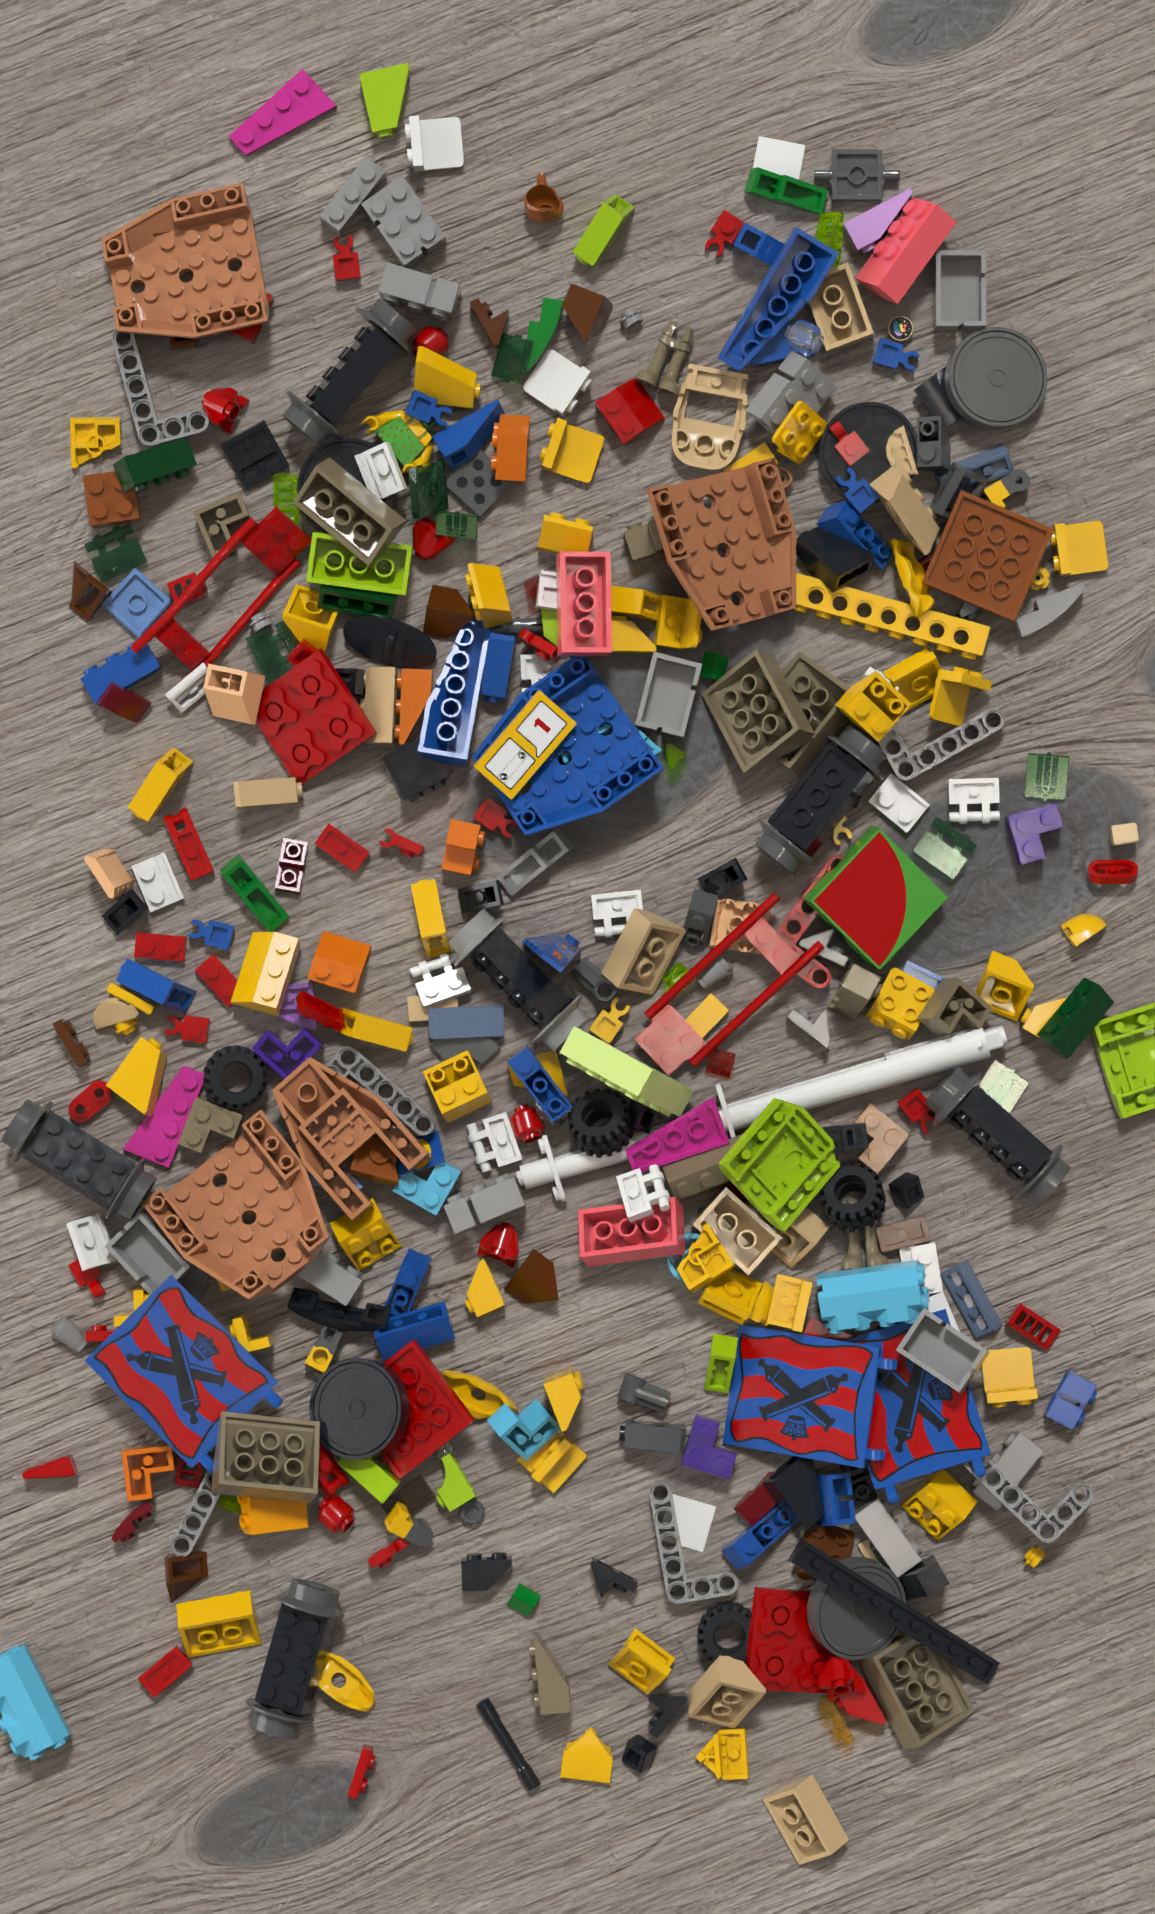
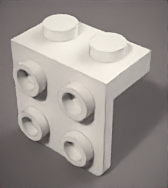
M419 115L409 116L410 124H405L406 139H411L412 149H407L408 164H413L415 172L460 168L464 165L461 123L458 117L420 120Z
M548 349L525 382L523 389L526 393L563 417L566 412L571 413L578 403V400L575 398L579 392H585L592 382L589 378L591 371L583 366L581 368L553 349Z

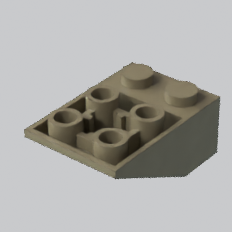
M534 1632V1639H530L529 1649L530 1658H535L536 1664H532L533 1683H538V1689H534L535 1709L540 1708L541 1715L571 1712L569 1678L539 1632Z

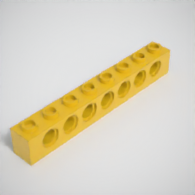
M796 573V608L792 609L801 613H806L807 610L817 612L816 616L827 620H830L831 616L840 618L841 624L852 627L855 626V623L865 625L864 630L879 633V630L889 632L888 636L891 638L903 640V637L913 639V644L927 647L928 643L937 645L936 650L950 654L952 650L962 652L961 657L975 660L976 657L981 658L990 630L989 626L928 610L923 615L915 617V612L910 604L846 586L832 592L820 579ZM812 591L820 592L823 598L822 602L819 604L811 603L808 598L809 593ZM843 598L847 604L846 609L843 611L836 610L833 607V600ZM865 604L869 606L871 610L870 616L866 618L860 617L857 613L859 605ZM885 611L892 612L895 616L894 623L885 624L881 619V614ZM908 618H915L919 623L918 630H908L905 625ZM932 625L941 626L943 629L942 637L934 638L930 634V627ZM958 631H962L967 635V642L963 645L957 644L954 640V634Z

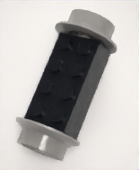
M482 909L448 942L458 953L454 965L458 966L476 950L471 956L474 960L472 963L476 969L482 973L485 972L491 978V984L497 990H503L506 993L509 1003L516 1009L520 1008L526 1014L525 1019L531 1026H537L541 1029L547 1024L530 1044L543 1042L553 1052L568 1038L574 1026L578 1028L589 1018L578 1007L582 995L580 994L561 1011L570 1000L501 928L494 932L507 917L503 916L494 919L485 909Z

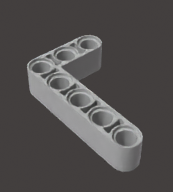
M115 329L112 334V342L140 442L147 448H153L184 437L191 439L207 434L211 428V421L207 414L200 410L161 420L158 419L137 338L134 333L117 332ZM129 334L131 336L130 342L127 345H119L118 339L120 335ZM129 358H136L137 366L132 370L126 369L125 361ZM135 382H142L144 384L143 391L139 394H134L131 391V387ZM142 406L150 407V414L146 418L138 417V410ZM197 417L205 419V425L201 429H195L192 426L193 420ZM174 423L181 425V431L176 436L168 433L170 425ZM149 430L157 432V437L153 442H146L144 440V435Z
M989 709L911 754L895 726L879 742H875L888 756L885 760L894 776L900 781H909L1003 727L1005 717L1000 710ZM988 714L998 716L999 724L997 727H990L987 724L986 717ZM967 726H973L977 730V737L970 740L965 737L964 730ZM950 738L955 742L954 751L947 752L943 749L942 742L944 739ZM895 741L899 744L898 754L891 755L887 752L886 745L888 742ZM923 751H930L933 754L934 760L931 764H924L921 761L920 755ZM901 763H908L911 766L912 773L910 776L904 777L899 773L898 767Z
M343 1047L326 1065L346 1078L350 1074L368 1091L377 1095L415 1133L424 1136L434 1130V1117L355 1047ZM346 1050H351L355 1054V1061L351 1065L345 1064L342 1060V1054ZM364 1067L373 1069L374 1078L371 1081L362 1079L361 1070ZM386 1083L392 1086L393 1094L391 1097L384 1098L381 1096L379 1089L382 1084ZM402 1100H407L411 1103L412 1110L409 1114H402L398 1110V1104ZM420 1117H426L430 1120L431 1126L429 1130L421 1131L417 1127V1121Z
M987 1456L982 1457L987 1474L991 1471H996L998 1474V1479L993 1484L986 1482V1475L976 1476L974 1468L969 1466L968 1462L962 1463L1038 1539L1045 1543L1055 1541L1094 1499L1093 1489L1082 1481H1076L1044 1512ZM1081 1487L1086 1488V1497L1082 1500H1077L1075 1497L1077 1489ZM1008 1489H1015L1016 1497L1014 1500L1005 1501L1004 1493ZM1028 1506L1033 1507V1516L1029 1519H1024L1022 1517L1023 1509ZM1061 1506L1069 1507V1514L1065 1518L1058 1517V1510ZM1044 1524H1051L1052 1532L1048 1536H1041L1040 1529Z
M207 1471L171 1541V1551L176 1556L184 1555L183 1557L191 1553L221 1494L212 1493V1480L209 1471ZM201 1494H209L212 1498V1504L209 1506L202 1505L199 1501ZM197 1516L201 1521L200 1527H190L188 1517ZM179 1538L186 1539L189 1542V1549L180 1550L176 1544Z
M663 1479L652 1482L649 1488V1495L668 1599L673 1603L680 1604L727 1596L736 1592L738 1578L731 1570H719L686 1576L672 1488ZM656 1486H665L668 1490L667 1495L663 1498L656 1497L653 1493ZM663 1510L669 1511L672 1514L671 1520L666 1523L659 1521L657 1517L659 1512ZM667 1535H672L676 1538V1543L672 1547H665L662 1544V1539ZM670 1560H676L680 1563V1568L676 1572H670L666 1568V1564ZM725 1576L732 1577L734 1584L730 1588H723L720 1585L721 1579ZM704 1580L708 1582L709 1589L704 1593L698 1592L695 1589L698 1581ZM674 1585H681L685 1591L682 1596L675 1597L670 1592L671 1588Z

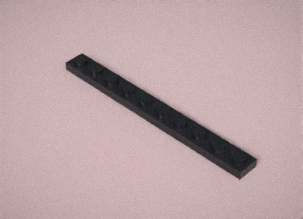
M801 1538L789 1557L788 1561L988 1685L1000 1662Z

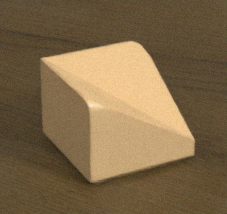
M1136 823L1109 827L1111 845L1113 846L1139 841Z

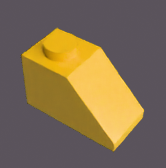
M612 616V652H656V646L632 621H627L626 616Z
M1067 997L1035 1005L1031 1010L1027 1008L1020 1019L1023 1023L1021 1028L1040 1039L1037 1035L1038 1032Z
M485 1258L479 1261L467 1292L468 1299L465 1300L470 1314L475 1312L477 1317L505 1305Z

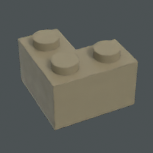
M240 492L193 511L212 558L232 536L229 527L246 521L251 517ZM235 547L230 554L238 551L237 547Z
M654 515L651 516V521H648L646 525L642 526V523L638 522L627 526L628 530L624 531L623 534L632 563L665 553Z
M943 978L917 1019L934 1034H951L957 1023L964 1029L981 1028L993 1008L959 978Z
M195 1097L178 1145L203 1153L212 1131L236 1138L245 1114L204 1098Z

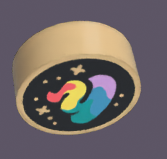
M896 316L890 321L888 334L894 341L904 342L912 335L913 324L907 317Z

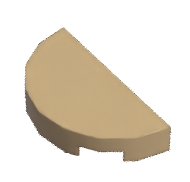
M902 426L896 429L888 438L886 458L890 466H894L900 472L904 470L909 476L918 475L905 427Z
M107 998L100 1002L94 1011L93 1023L95 1028L99 1029L136 1018L139 1012L133 1005H127L124 1002L118 1001L119 998Z

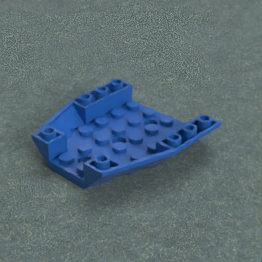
M573 656L520 693L472 756L476 763L538 690L544 693L577 723L527 781L531 786L527 793L520 794L518 792L511 800L491 783L525 836L603 813L664 770L659 760L586 656ZM604 725H612L613 732L609 736H602L600 734V730ZM564 753L572 755V760L567 765L559 763V758Z

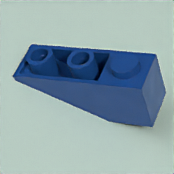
M744 223L733 246L771 266L784 243Z
M498 399L486 404L478 411L463 417L460 421L432 436L451 471L473 459L494 432V422L499 423L500 414H505Z
M847 500L827 506L817 522L818 527L872 552L875 555L872 566L879 570L884 569L893 554L888 545Z
M528 1045L507 1059V1063L552 1122L573 1108Z
M408 1249L385 1303L386 1307L392 1308L389 1317L410 1311L432 1260L431 1257L413 1249Z
M777 1504L758 1522L740 1533L721 1551L736 1570L741 1569L755 1560L784 1534L792 1524Z

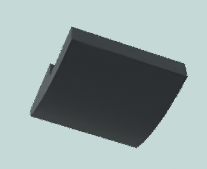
M944 367L914 389V392L932 416H943L947 429L962 416L955 410L948 398L945 387L946 367Z
M264 419L221 443L224 452L246 490L290 466Z

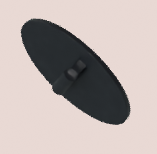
M364 615L350 619L343 628L344 638L354 650L383 665L403 669H416L430 665L437 656L436 646L426 634L414 626L397 619L377 615Z

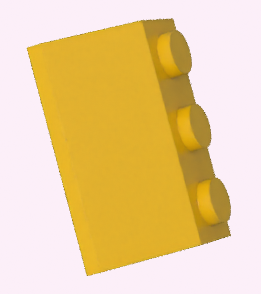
M253 932L234 989L231 1004L279 1016L301 948L299 939L277 932Z
M573 1367L544 1379L545 1390L562 1432L567 1430L581 1399L582 1390H584L582 1376L579 1371L574 1372Z
M250 1590L176 1604L178 1629L188 1658L262 1644L256 1608Z

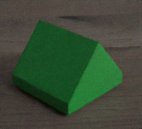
M704 652L699 677L717 681L725 675L729 658L716 653Z
M519 1583L506 1605L529 1617L541 1595Z

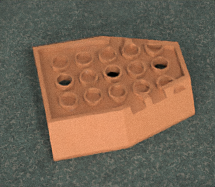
M243 183L170 199L101 239L105 263L110 269L116 303L113 312L117 332L196 339L268 322L269 304L255 225ZM233 262H242L240 270H230V265ZM187 272L193 273L194 276L190 282L185 283L181 281L183 274ZM136 284H145L143 292L139 294L133 293V288Z
M775 457L754 462L742 468L646 490L667 562L711 631L741 625L796 608V528ZM704 496L708 497L711 501L710 509L706 508L703 504ZM718 545L724 547L725 557H721L718 554ZM733 593L739 597L740 603L738 606L734 605L731 600Z
M259 1110L241 1124L245 1130L241 1135L166 1193L162 1188H159L141 1202L186 1261L249 1301L273 1293L315 1261L329 1239L306 1167L262 1110ZM218 1177H227L225 1186L220 1188L215 1186V1181ZM249 1213H255V1222L250 1225L245 1224L244 1217ZM276 1251H285L286 1256L282 1261H273V1255Z

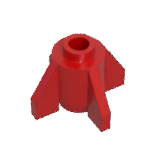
M230 387L212 389L206 392L202 398L203 411L207 414L210 421L230 434L234 432V420L237 418L240 409L249 404V399L238 395V391Z
M424 515L422 520H417L413 527V549L416 551L415 555L424 561L434 560L439 553L454 542L456 538L454 536L457 535L446 536L436 534V523H433L428 516ZM446 529V532L448 534H454L452 531H447Z
M501 1222V1225H495L494 1228L482 1237L477 1255L491 1257L502 1261L509 1268H513L519 1253L518 1233L515 1231V1227L505 1222Z
M833 1656L826 1662L817 1678L818 1688L828 1690L829 1702H834L839 1695H845L851 1691L857 1694H864L866 1692L865 1684L853 1668L851 1660L838 1656Z

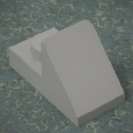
M834 928L802 939L798 943L799 946L808 950L819 941L825 948L818 955L842 967L845 966L848 957L844 956L845 950L835 945H831L830 948L826 947Z
M792 1009L786 1016L824 1047L827 1048L829 1046L826 1009L820 1013L813 1024L809 1022L812 1017L802 1009H799L797 1012Z

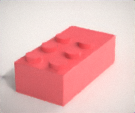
M913 197L904 205L903 212L898 219L889 226L888 233L883 240L876 244L872 255L855 279L874 296L898 304L957 222L937 204Z
M560 551L556 556L557 656H609L612 653L610 552Z
M671 1197L669 1210L661 1211L659 1204L652 1205L654 1214L633 1222L629 1221L624 1204L578 1210L580 1258L588 1267L685 1254L683 1206L676 1197Z

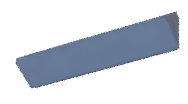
M1003 444L955 462L989 479L988 482L1004 477L1014 471L1009 452ZM948 470L934 471L939 487ZM963 476L953 496L959 494L960 490L967 491L973 489L977 481Z
M504 1006L428 1008L429 1038L451 1039L504 1036Z
M967 1259L940 1273L975 1339L996 1331L1002 1326L1001 1320Z

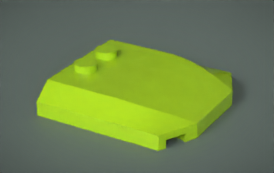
M1155 1002L1101 1019L1091 1030L1092 1039L1110 1096L1120 1119L1155 1108Z
M773 1098L718 1163L720 1170L765 1219L784 1232L840 1167V1163L836 1160L833 1151L835 1145L832 1138L802 1106L777 1098Z

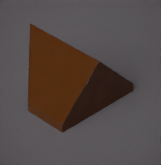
M571 284L561 307L565 309L581 337L586 342L604 327L613 304L601 294Z
M74 561L72 597L69 607L88 622L112 591Z
M432 585L426 608L423 633L448 639V637L476 616L457 589Z
M533 1248L504 1289L524 1304L559 1300L554 1263Z
M207 1551L191 1552L183 1557L184 1555L176 1556L173 1553L166 1555V1585L171 1603L203 1577H208Z

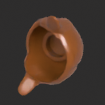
M539 173L537 185L529 189L524 196L525 211L529 219L536 223H552L559 220L564 211L563 201L557 196L555 190L548 186L545 174Z

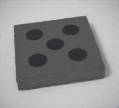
M480 449L473 459L460 465L444 482V485L481 518L514 481L495 480L496 471L491 470V458Z

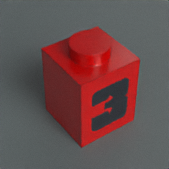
M195 572L167 583L174 602L197 577ZM206 583L201 586L186 605L206 598L204 591L208 590Z

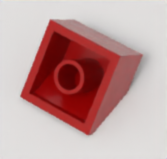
M635 378L618 386L595 402V407L624 447L665 419L642 384L637 382Z

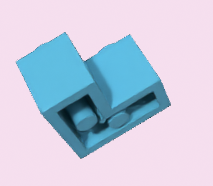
M446 1162L436 1165L428 1180L414 1172L401 1175L398 1186L394 1187L393 1192L437 1215L462 1170Z
M537 1398L519 1415L504 1403L487 1419V1422L499 1437L525 1461L561 1429L557 1419Z

